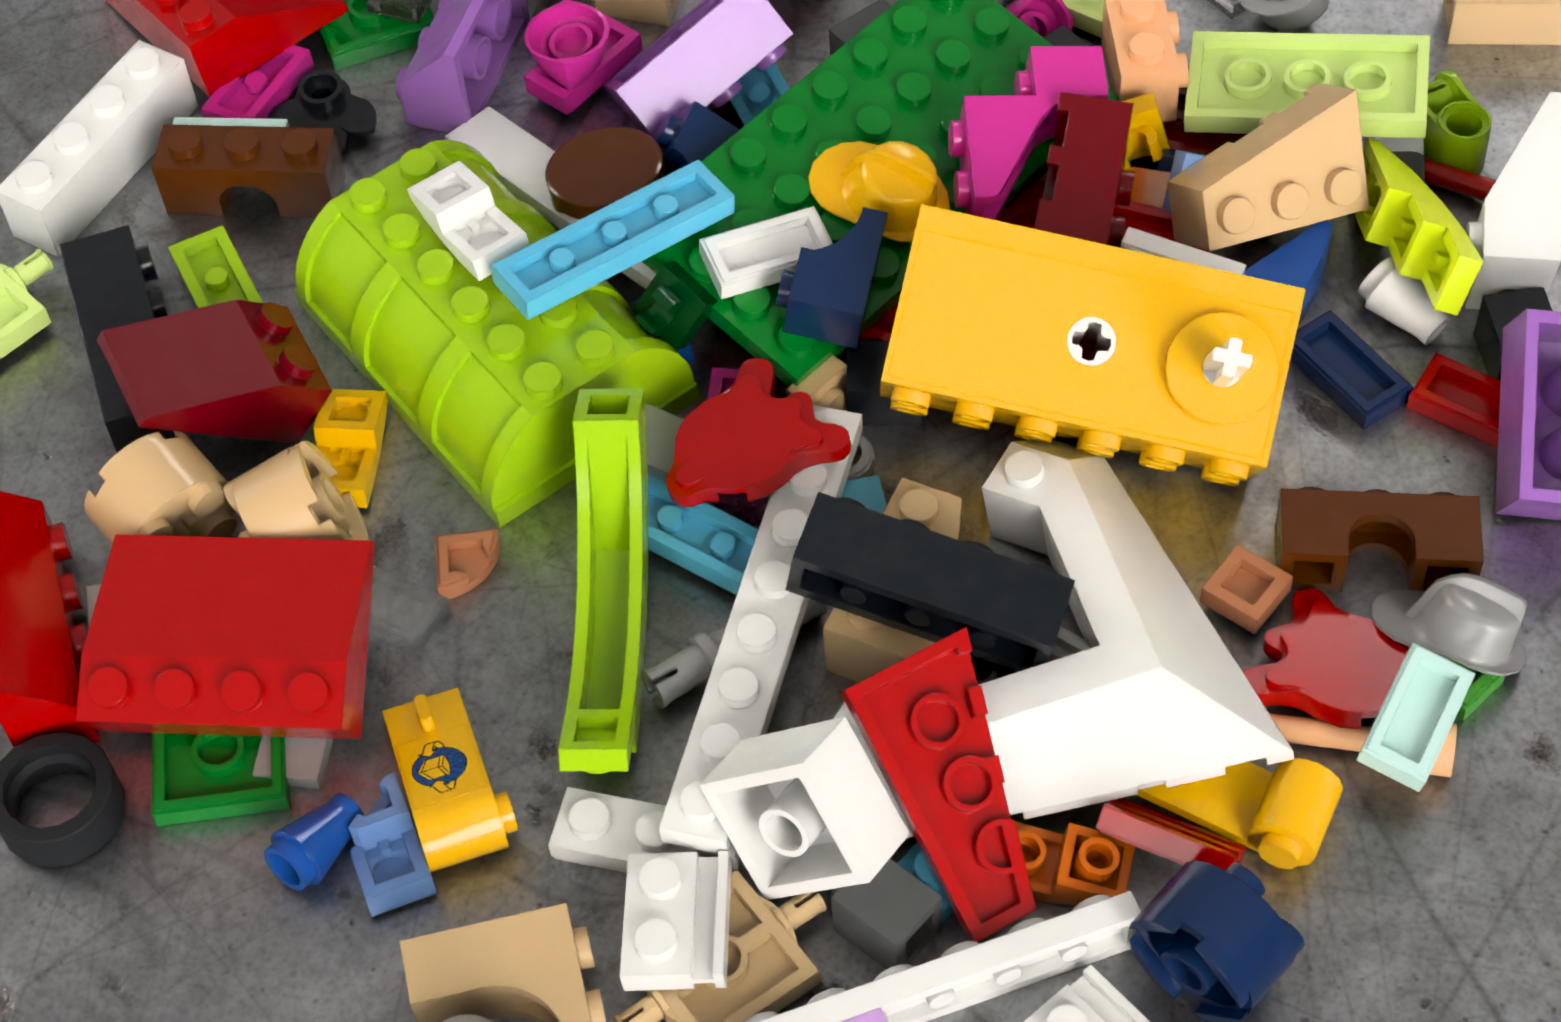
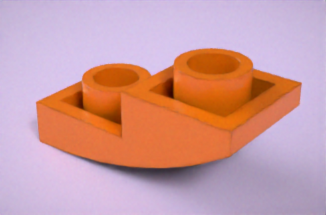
M1015 821L1035 901L1077 906L1085 899L1096 895H1108L1111 898L1126 893L1135 846L1098 832L1099 830L1069 823L1064 834Z

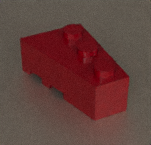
M1060 92L1054 145H1050L1047 159V167L1049 168L1042 199L1040 198L1034 229L1121 247L1127 216L1117 215L1116 212L1118 205L1130 206L1135 179V171L1124 169L1134 103Z

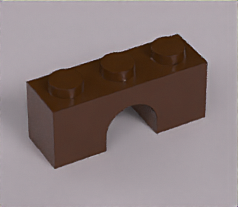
M163 124L152 164V171L167 214L224 216L230 188L234 186H251L266 192L274 199L280 217L316 218L330 200L343 193L346 172L334 128Z
M1319 487L1281 488L1275 521L1276 566L1293 576L1291 590L1311 588L1331 592H1342L1349 558L1356 553L1368 550L1387 553L1400 562L1406 572L1407 590L1426 591L1437 579L1451 574L1471 573L1480 575L1484 556L1479 496H1460L1449 492H1435L1432 494L1390 493L1381 489L1360 492L1324 490Z

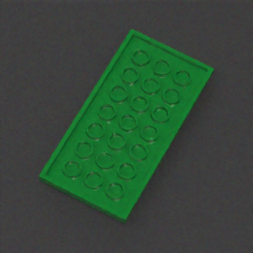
M898 0L701 161L735 195L734 213L642 262L657 274L663 264L676 261L718 301L712 306L708 318L753 357L769 361L773 366L774 374L787 386L792 384L798 386L832 355L837 357L847 347L783 332L787 308L776 306L780 282L721 299L699 252V239L815 206L832 242L839 241L851 231L855 224L836 217L820 207L811 194L808 176L813 162L826 149L845 142L862 141L880 145L889 141H904L917 146L929 156L936 167L937 176H939L948 191L950 210L965 213V208H956L954 205L955 171L961 170L959 157H950L948 129L950 120H959L964 96L1014 95L1016 71H1025L1030 46L1053 45L995 0ZM1108 88L1107 99L1119 101V96ZM1055 137L1046 140L1033 151L1000 213L1048 171L1047 159L1050 145H1054ZM883 237L860 336L899 303L912 242H896Z

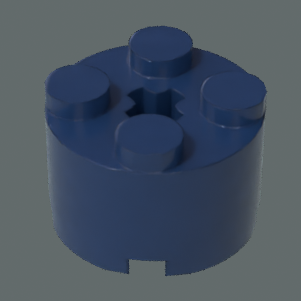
M1193 860L1185 863L1131 922L1129 929L1137 930L1129 939L1135 957L1144 970L1173 999L1182 990H1185L1198 1000L1201 1005L1194 1011V1014L1208 1022H1241L1291 966L1305 943L1298 930L1284 919H1281L1262 898L1265 888L1260 879L1249 869L1237 863H1232L1226 870L1202 861Z

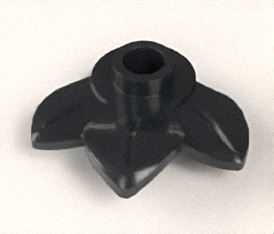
M316 70L305 75L298 84L295 98L273 107L267 119H287L289 127L334 128L341 156H343L347 149L349 136L358 137L373 134L377 125V116L373 105L366 99L351 95L348 84L337 73L330 70Z

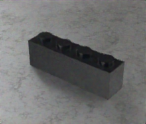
M129 225L59 244L102 415L116 452L118 453L133 441L155 432H159L164 439L176 438L174 431L138 427L97 341L102 330L169 315L160 287L150 290L148 285L149 281L158 279L148 245L136 247ZM183 432L189 437V439L191 438L189 432Z
M818 492L794 552L785 590L935 643L967 627L973 650L970 652V655L1019 672L1048 662L1075 580L1058 575L1048 566L1038 563L1026 564L997 554L982 543L975 541L963 542L931 531L927 526L911 519L899 520L867 509L862 503L847 497L835 498Z

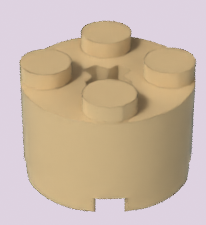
M174 431L176 438L164 439L159 432L147 434L121 449L98 473L105 482L96 497L88 490L84 501V509L88 518L111 545L113 544L115 534L230 537L235 531L237 521L231 515L233 508L229 504L223 490L224 484L228 483L227 480L183 432Z
M307 440L295 446H290L223 486L224 494L229 504L241 517L246 527V530L239 533V537L369 540L365 523L350 492H347L341 496L337 487L330 480L338 472L327 457Z

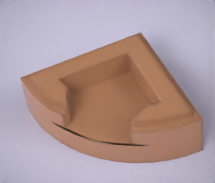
M498 529L435 536L437 589L441 601L461 596L473 590L490 575L498 561L501 550V539Z

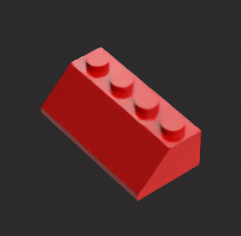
M0 491V723L13 747L37 735L55 732L82 735L94 743L99 742L100 738L97 729L75 721L81 654L88 631L84 623L76 625L74 611L84 609V604L74 572H65L63 561L73 559V550L66 527L63 522L52 524L42 501Z

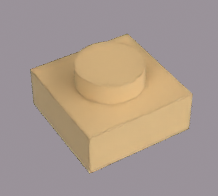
M832 355L798 386L790 385L786 389L787 396L794 392H805L811 396L813 405L845 411L847 407V365Z

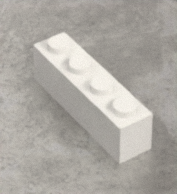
M138 40L0 184V205L14 237L59 257L61 255L59 244L73 241L83 232L156 153L163 124L172 125L174 117H189L199 106L183 58Z

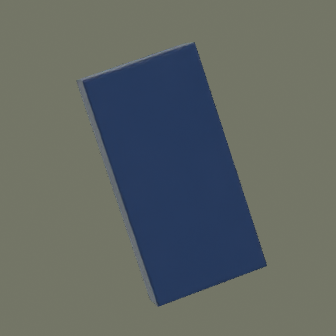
M1331 310L1304 325L1296 332L1291 361L1363 430L1408 402L1409 394L1414 387Z

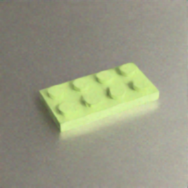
M1193 31L1189 84L1184 111V132L1248 134L1260 126L1258 121L1272 112H1282L1305 97L1304 91L1316 83H1324L1357 90L1362 137L1425 138L1430 35Z

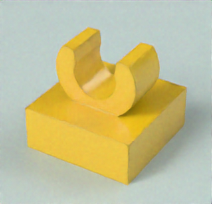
M1154 92L1122 101L1134 103L1124 169H1130L1131 160L1151 155L1153 162L1161 160L1162 149L1169 150L1170 147Z

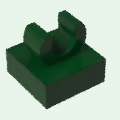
M676 261L661 266L631 311L636 315L634 320L652 337L659 336L677 351L688 346L710 315L712 306L718 301Z

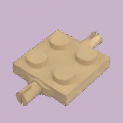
M738 870L732 872L727 988H716L715 983H695V989L646 990L647 996L620 1014L613 1016V1021L659 1022L663 1019L666 1022H744L759 1013L768 1011L778 1013L820 984L819 970L799 947L794 930L827 910L823 898L819 893L816 894V892L800 894L777 907L772 902L759 896Z

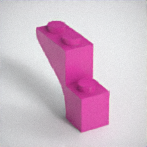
M1030 46L1025 71H1016L1014 95L964 96L959 120H950L948 129L950 157H959L961 171H955L953 182L954 205L956 208H965V214L996 220L1033 151L1046 140L1055 137L1060 92L1103 99L1108 98L1102 46Z

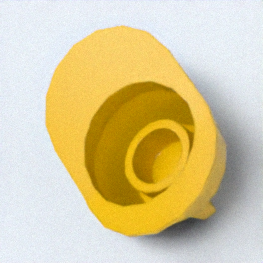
M862 141L840 143L826 149L813 162L808 176L812 196L820 207L836 217L856 224L863 207L888 212L883 237L896 242H913L921 204L950 210L948 191L939 176H937V170L933 162L920 148L904 141H889L880 145Z

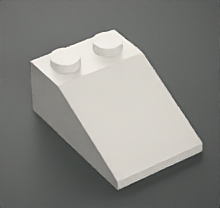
M1561 92L1549 93L1485 198L1478 221L1467 223L1466 233L1482 258L1483 264L1465 299V309H1480L1484 295L1497 294L1505 290L1520 291L1544 287L1546 294L1549 291L1561 262Z

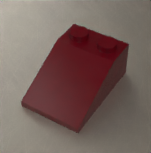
M227 301L102 330L97 338L139 428L299 443L332 392L318 365L317 359L312 354L288 307L272 302Z

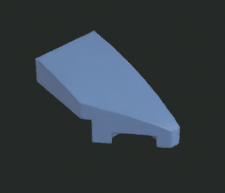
M395 772L385 775L380 782L379 787L382 794L366 816L357 814L348 827L355 844L350 854L371 917L437 894Z

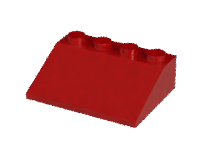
M105 0L155 47L183 58L190 79L209 97L220 87L239 76L240 79L284 52L288 47L297 44L349 11L346 2L343 0Z
M115 534L81 654L75 721L102 732L361 739L375 542L372 540Z

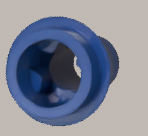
M336 793L325 804L271 835V845L264 851L267 865L280 881L294 890L301 891L309 884H320L352 837L348 828L357 814L364 816L361 808L349 796L343 793Z

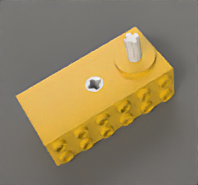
M921 204L881 377L880 396L890 398V408L899 412L927 416L928 409L931 407L953 412L952 422L961 426L989 430L990 423L993 421L1015 426L1014 436L1023 440L1032 439L1041 443L1051 444L1052 438L1060 436L1077 440L1076 450L1104 458H1113L1115 452L1122 450L1140 454L1138 464L1144 467L1176 472L1177 466L1189 465L1202 468L1201 478L1223 485L1238 486L1240 480L1246 481L1267 468L1306 289ZM1081 340H1087L1092 343L1091 353L1095 354L1093 360L1081 358L1082 347L1079 346Z

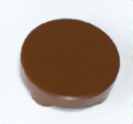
M618 126L593 129L568 140L552 155L545 171L546 183L554 209L559 213L576 219H582L667 176L661 148L654 138L643 131Z

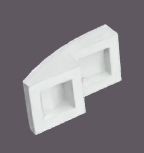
M457 161L407 189L410 199L432 230L457 260L478 281L492 274V264L530 245L526 232L495 206L489 186L461 161Z

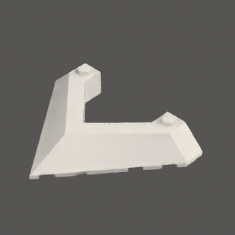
M1032 439L1011 442L982 486L990 534L992 537L1048 555L1053 569L1058 575L1075 580L1068 604L1084 641L1088 643L1090 649L979 684L982 686L988 711L986 719L995 755H999L1005 783L1002 784L1010 815L1023 812L1024 820L1137 795L1138 790L1165 784L1166 788L1226 775L1225 767L1265 758L1267 765L1293 760L1294 751L1106 459L1077 451L1075 446L1053 439L1051 444L1041 443ZM844 701L834 719L846 717L910 834L907 838L915 837Z

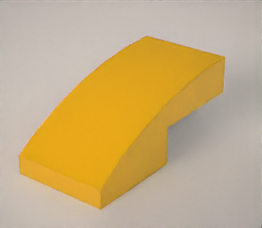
M332 389L331 394L318 412L313 426L316 447L327 457L338 472L330 480L337 487L341 496L350 492L358 508H368L384 436L388 404L387 392Z

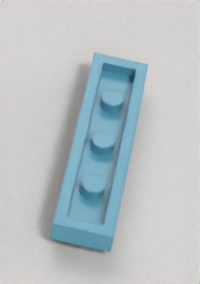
M698 159L492 264L493 283L527 320H530L733 214L735 211V195Z

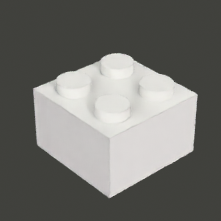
M846 717L742 739L699 785L762 897L767 900L870 883L910 834Z

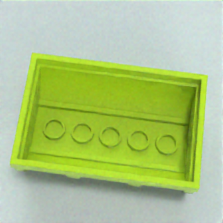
M435 140L421 148L407 151L400 160L375 175L356 181L349 190L333 198L325 205L309 228L300 248L295 272L297 288L294 290L299 305L375 390L387 392L388 404L496 525L501 528L576 479L572 420L579 389L644 388L645 403L676 415L700 400L699 387L694 381L693 372L687 361L671 345L652 337L634 320L635 317L632 315L627 301L607 280L530 320H527L493 283L492 274L478 281L457 260L432 230L410 199L407 191L408 188L457 161H461L489 186L495 206L526 232L530 245L557 231L538 210L523 201H519L501 182L497 170L474 147L459 141Z

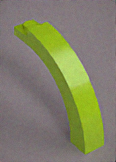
M644 388L579 389L572 420L577 490L576 615L569 692L558 746L560 771H584L589 774H604L610 771L628 772L631 753H636L643 695L641 672L645 666L647 629L648 465Z

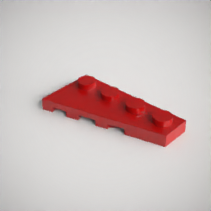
M967 627L840 693L968 940L979 942L1036 911L1037 908L1014 820H1011L1002 784L1005 783L999 755H995L986 719V714H988L982 686L977 683L970 652L973 650Z

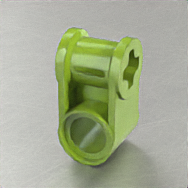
M1442 71L1435 76L1434 81L1428 83L1426 137L1423 138L1424 155L1427 159L1480 174L1485 164L1492 117L1488 110L1481 106L1465 88L1464 83L1454 71Z

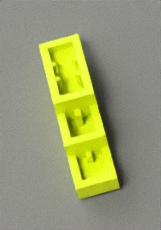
M1367 137L1363 146L1369 209L1354 213L1365 241L1388 247L1399 275L1422 281L1434 310L1458 316L1483 264L1482 258L1464 228L1443 201L1411 168L1379 140Z

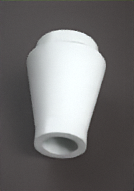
M1388 257L1378 264L1368 274L1358 289V293L1366 300L1364 306L1366 309L1415 336L1425 346L1434 341L1451 321V318L1445 312L1434 310L1424 284L1420 280L1399 275L1392 257Z

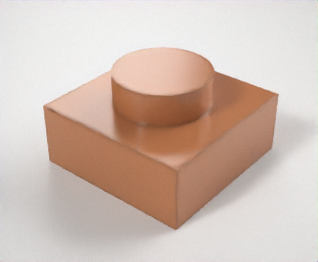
M1237 544L1201 588L1200 603L1249 632L1256 634L1291 591L1293 576Z

